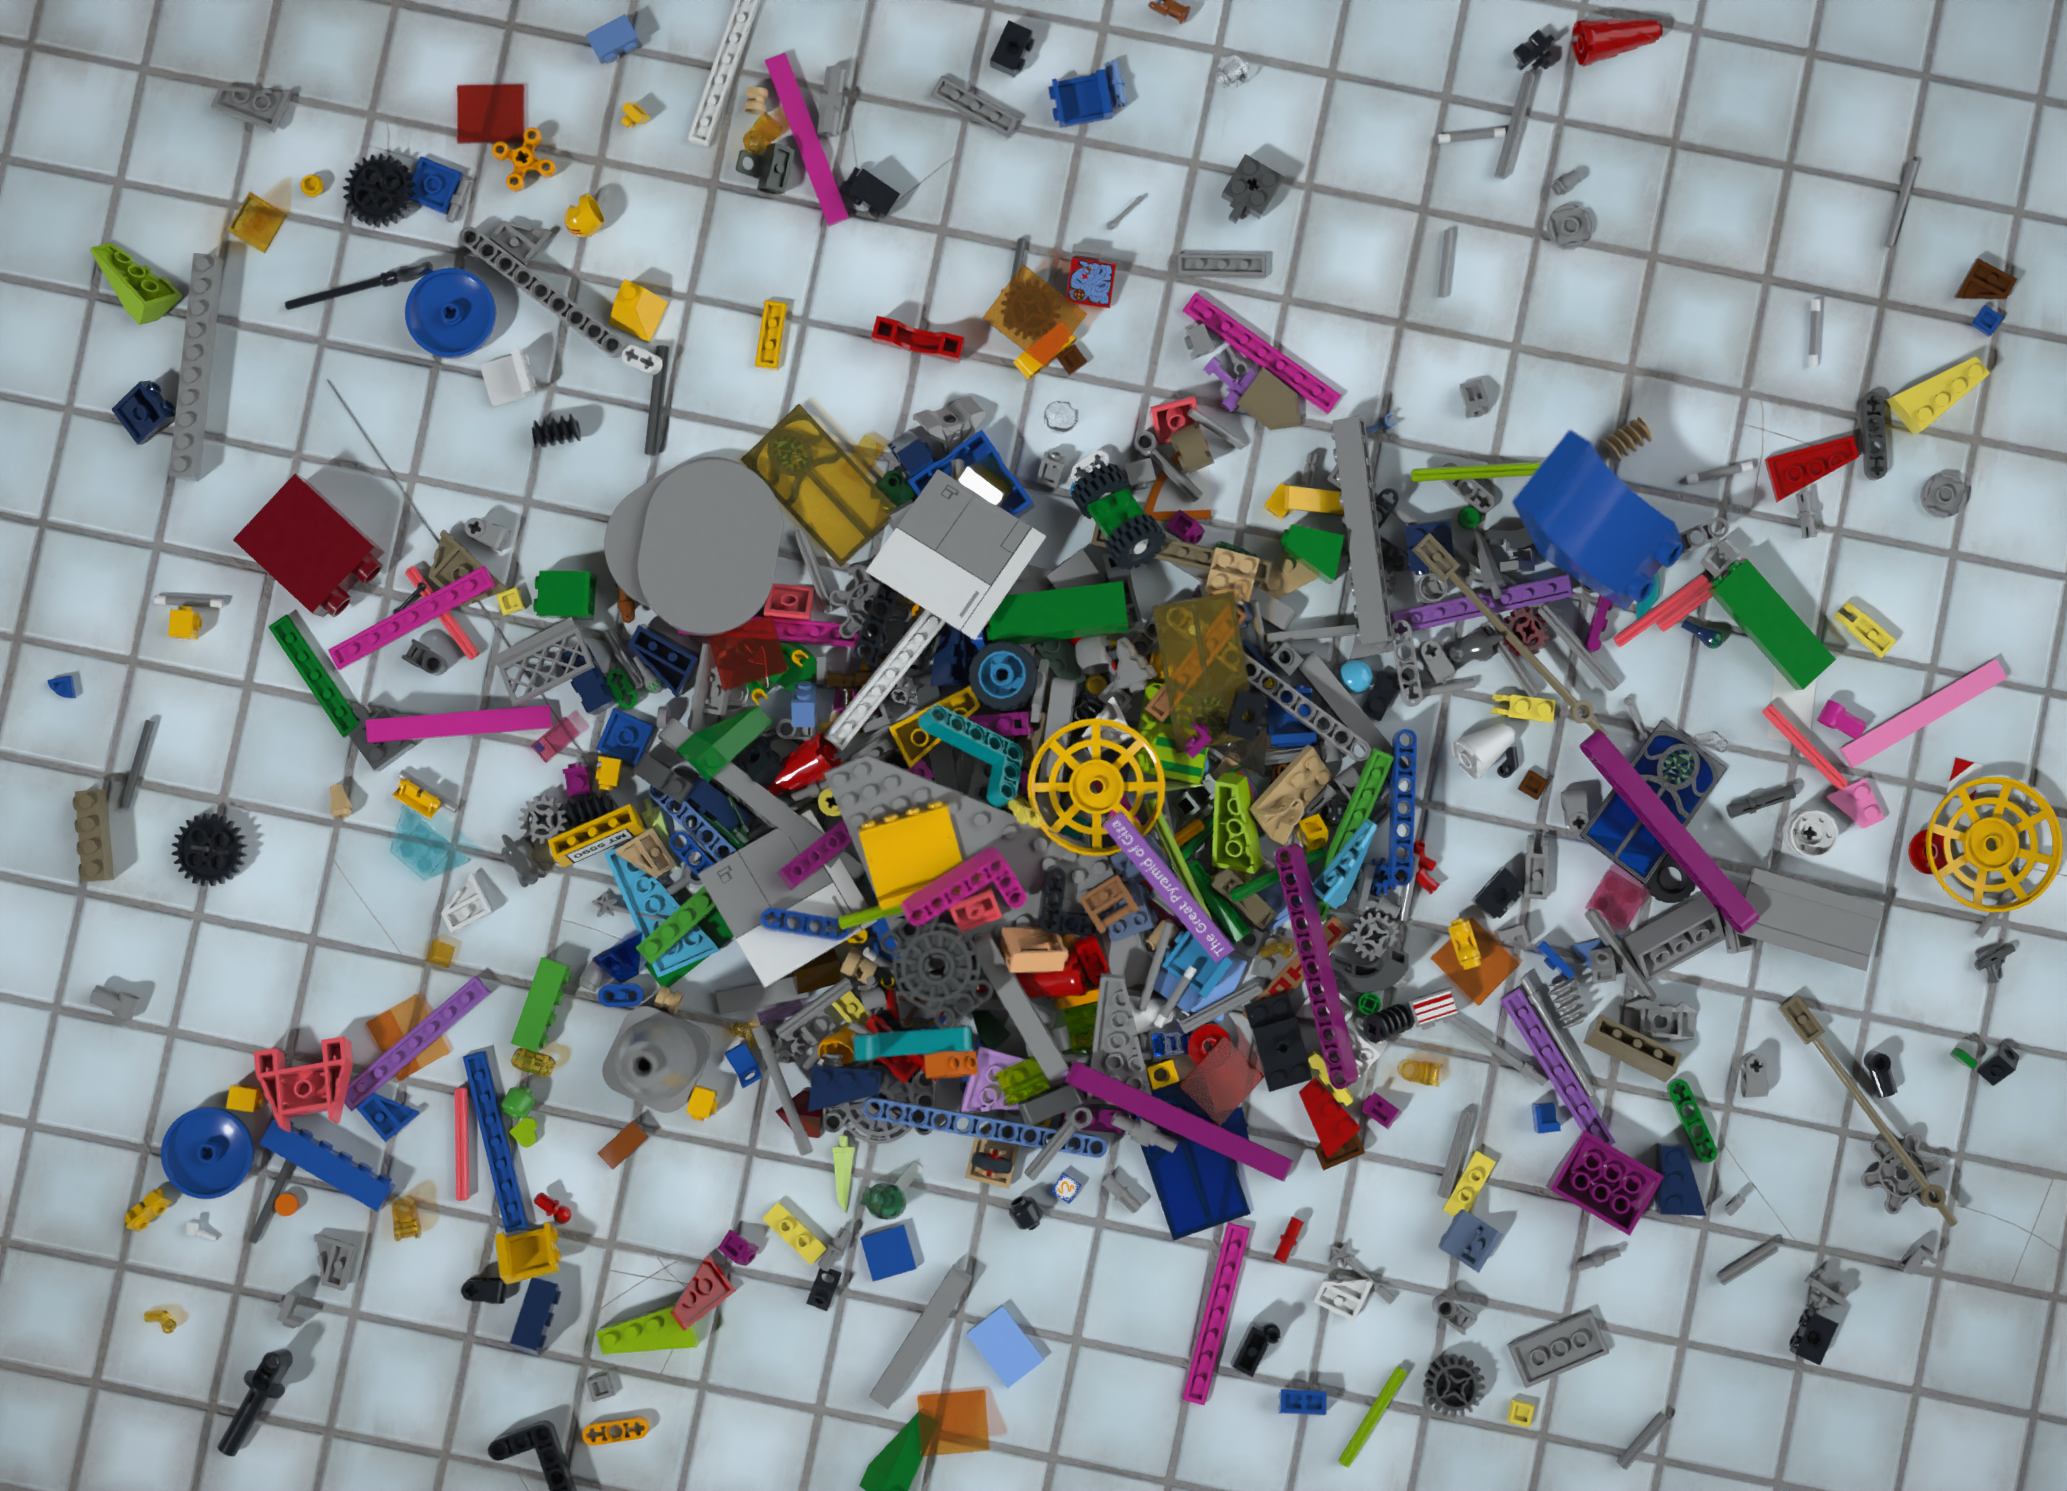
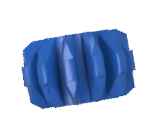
M1376 858L1372 859V864L1376 868L1370 892L1375 888L1376 896L1380 895L1381 888L1384 895L1389 894L1387 886L1392 890L1396 889V886L1392 885L1388 880V863L1385 866V858H1381L1379 864ZM1381 870L1383 871L1382 875H1385V880H1381L1378 883V879H1375V874L1380 873Z

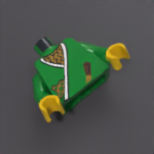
M752 638L749 639L742 646V649L750 656L744 662L746 667L743 674L746 687L751 693L754 702L759 706L758 700L760 697H765L768 700L766 694L796 665L803 666L800 663L802 657L808 659L809 656L787 643L779 641L769 643L766 641L759 647Z

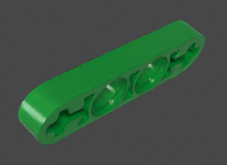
M1671 1080L1667 1085V1092L1694 1154L1700 1161L1712 1162L1717 1157V1148L1692 1091L1684 1080ZM1675 1084L1684 1087L1681 1090L1682 1096L1685 1098L1688 1096L1689 1099L1682 1100L1678 1093L1673 1092L1676 1089ZM1685 1104L1693 1106V1113L1688 1117L1682 1114V1107ZM1698 1124L1702 1127L1703 1132L1701 1136L1693 1137L1691 1128ZM1703 1141L1704 1146L1711 1149L1708 1153L1709 1157L1701 1155L1703 1147L1699 1143L1696 1145L1695 1142Z

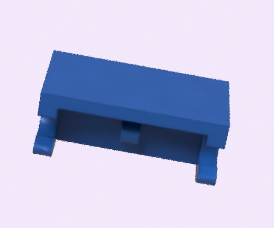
M1281 1389V1392H1279L1280 1405L1278 1413L1326 1415L1327 1391Z

